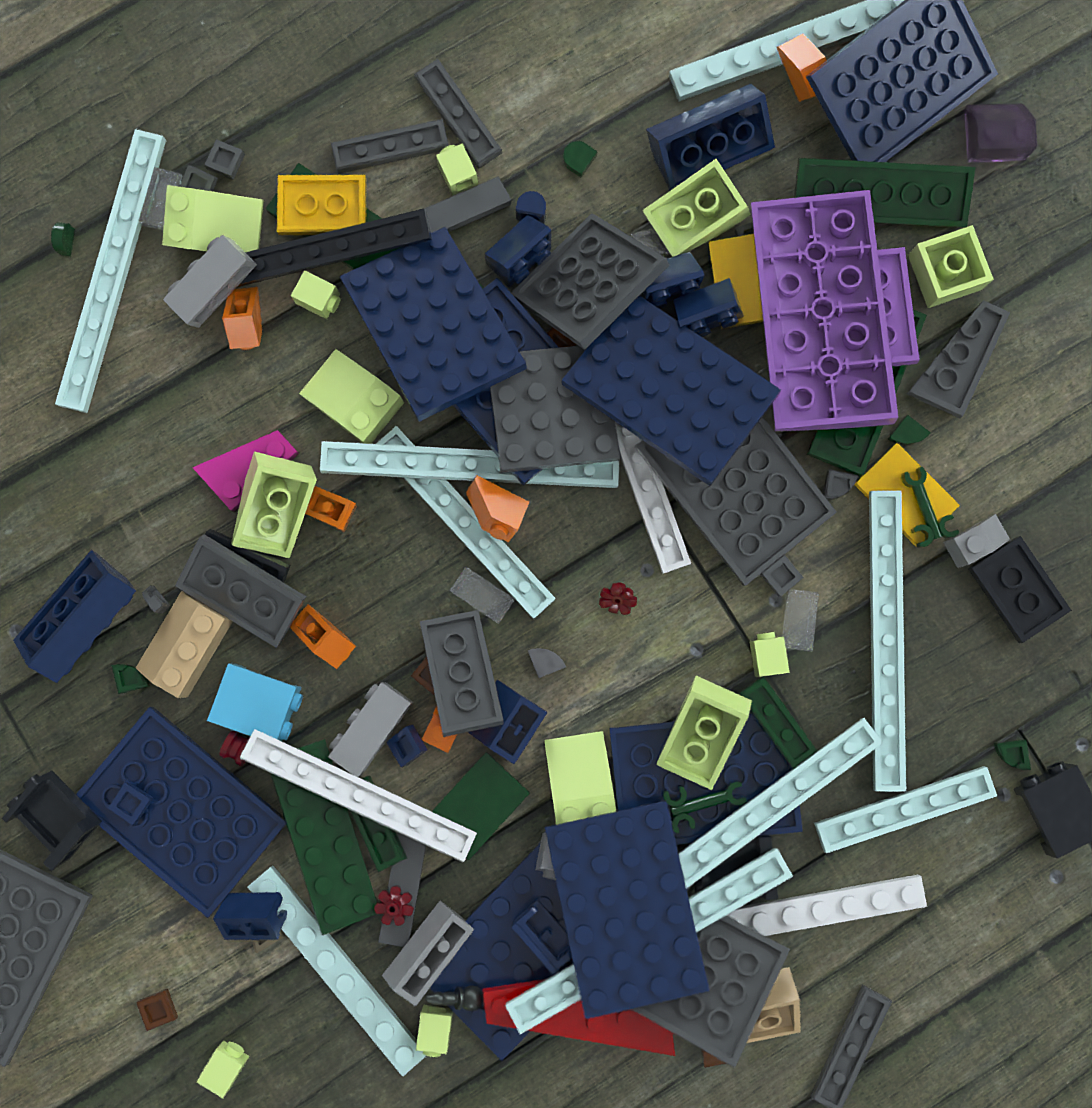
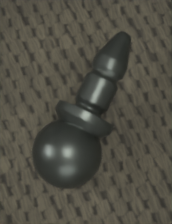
M467 986L464 989L456 987L454 992H435L425 997V1000L435 1005H454L456 1010L464 1008L467 1011H476L483 1004V993L476 986Z

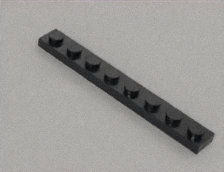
M423 208L245 252L257 266L237 287L430 241L432 236L427 212Z

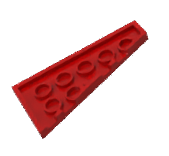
M546 979L483 988L486 1023L517 1029L505 1003ZM581 999L527 1030L675 1056L672 1032L632 1009L585 1019Z

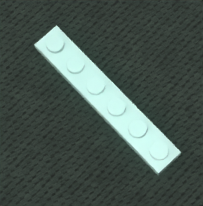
M982 766L815 822L814 824L823 851L829 853L996 797L997 793L988 768Z

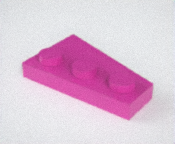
M277 430L192 468L225 505L234 512L240 506L245 478L254 452L290 461L299 453Z

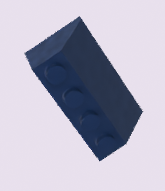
M752 84L646 129L653 157L669 191L715 159L718 160L723 170L775 148L765 94Z
M91 550L13 641L29 668L57 683L72 670L74 663L82 653L91 648L94 639L100 632L110 626L113 617L131 601L136 590L127 578Z

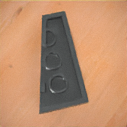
M983 300L907 394L959 419L963 417L1010 312Z

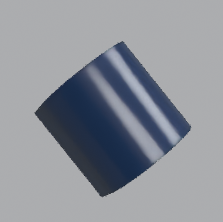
M535 191L523 193L516 205L517 221H521L528 215L545 224L546 202L544 197Z

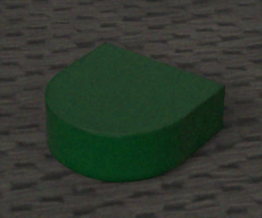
M573 141L565 147L563 161L570 171L582 177L596 158L598 151L582 141Z
M57 222L51 231L52 247L61 256L71 257L75 229L69 223Z

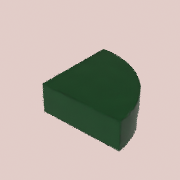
M907 415L889 436L888 440L895 444H915L925 439L931 432Z
M124 664L111 665L118 694L150 686L148 679L136 667Z
M1027 740L994 743L998 756L1007 765L1017 769L1031 770Z

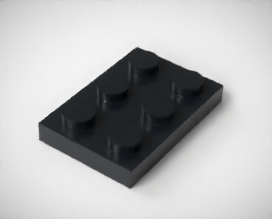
M1021 536L1014 538L968 569L1018 643H1024L1072 611Z

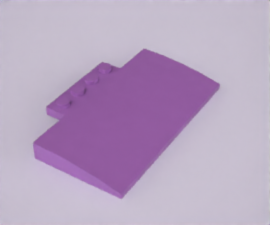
M870 190L751 202L769 381L781 389L780 394L772 403L775 431L840 429L895 424L898 419L892 366L917 364L919 362V352L905 247L877 250Z

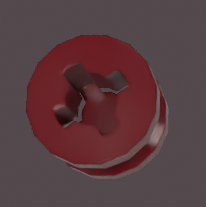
M231 730L221 747L219 755L223 758L230 757L235 760L237 765L243 766L246 761L240 759V756L250 737L245 738L241 736L240 732Z

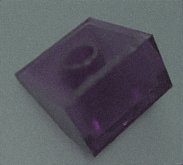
M1023 103L966 105L964 107L968 162L1025 161L1037 148L1036 119Z

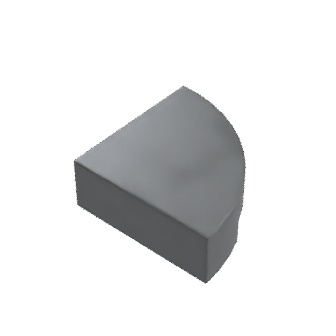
M541 648L528 650L539 678L566 667L563 660L550 650Z

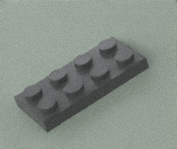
M205 534L199 537L175 584V587L276 648L283 641L306 599V596Z
M475 610L420 621L443 737L503 725L504 720L479 611Z

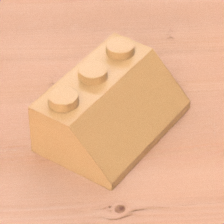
M181 591L136 669L151 683L173 696L188 698L233 621Z
M789 967L781 969L747 1043L800 1033V999Z

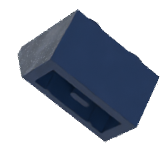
M527 215L484 254L486 264L508 287L515 282L517 284L521 283L529 275L530 272L528 270L536 263L540 265L551 254V229Z
M690 252L668 258L669 266L639 296L657 308L662 309L668 305L667 302L674 301L676 298L699 290L704 273Z
M730 278L674 299L680 327L686 326L701 337L710 334V329L715 327H731L739 322V318L744 317Z
M497 679L495 685L504 720L503 725L470 731L468 733L515 765L546 716L547 711Z

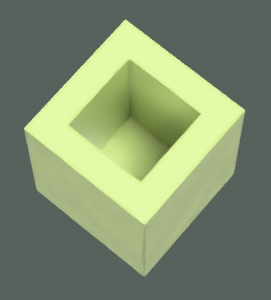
M463 144L447 146L436 155L438 167L452 196L478 185L477 173Z
M305 270L291 294L292 299L297 305L325 319L328 318L330 312L334 313L337 310L341 300L339 297L340 293L335 285Z
M775 632L757 634V640L750 641L755 677L790 673L784 637L775 638Z
M423 1005L420 1014L417 1051H423V1055L429 1057H439L441 1054H447L453 1011L450 1008Z
M223 1041L213 1053L197 1083L219 1097L224 1098L249 1056L244 1053V1049L234 1042L227 1043Z

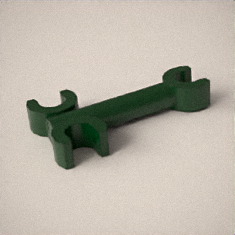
M919 467L916 469L917 481L912 480L908 472L901 474V479L907 487L912 488L926 524L918 525L911 529V533L921 531L925 534V540L916 544L917 548H923L930 545L934 539L957 536L959 530L949 532L945 529L946 521L954 519L953 515L941 517L937 521L923 484L927 478V473L923 467Z
M730 782L723 791L685 801L687 793L683 786L678 787L680 797L677 800H671L668 791H663V798L670 805L673 816L671 823L676 834L680 833L678 822L681 819L688 820L689 827L695 829V821L688 813L726 802H731L734 805L744 804L746 802L745 797L734 798L732 796V791L742 786L741 782Z

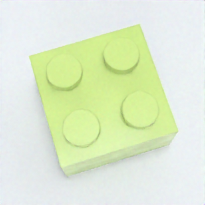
M973 225L918 243L908 254L927 308L981 291L994 280Z

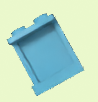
M228 663L207 721L249 736L256 729L282 742V740L288 739L292 730L293 723L289 721L293 711L297 712L303 699V695L299 694L301 687L248 670L246 667L238 664Z

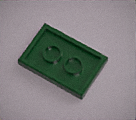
M486 752L431 812L477 833L466 856L470 860L530 794V791Z

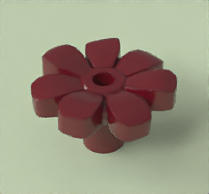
M613 583L611 590L608 588L601 590L599 605L601 608H608V611L616 614L620 610L622 615H628L631 612V607L636 606L637 597L633 596V590L626 588L624 583Z
M392 886L390 894L386 890H382L379 893L378 898L382 903L375 905V913L384 914L381 922L389 925L394 920L396 926L403 925L405 923L404 915L411 916L414 911L413 906L407 905L412 900L411 894L405 892L401 895L400 886Z

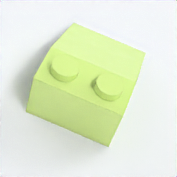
M717 159L642 210L672 257L687 253L712 240L751 215L745 201Z
M167 185L162 245L208 251L209 243L215 238L224 235L234 240L244 252L257 250L260 246L264 200Z
M337 349L334 350L299 393L364 444H371L404 404L398 393Z
M254 452L245 478L231 542L232 546L290 558L317 481L312 466Z
M695 676L656 765L712 790L749 716L752 700Z
M603 731L544 740L556 825L615 812L616 805Z

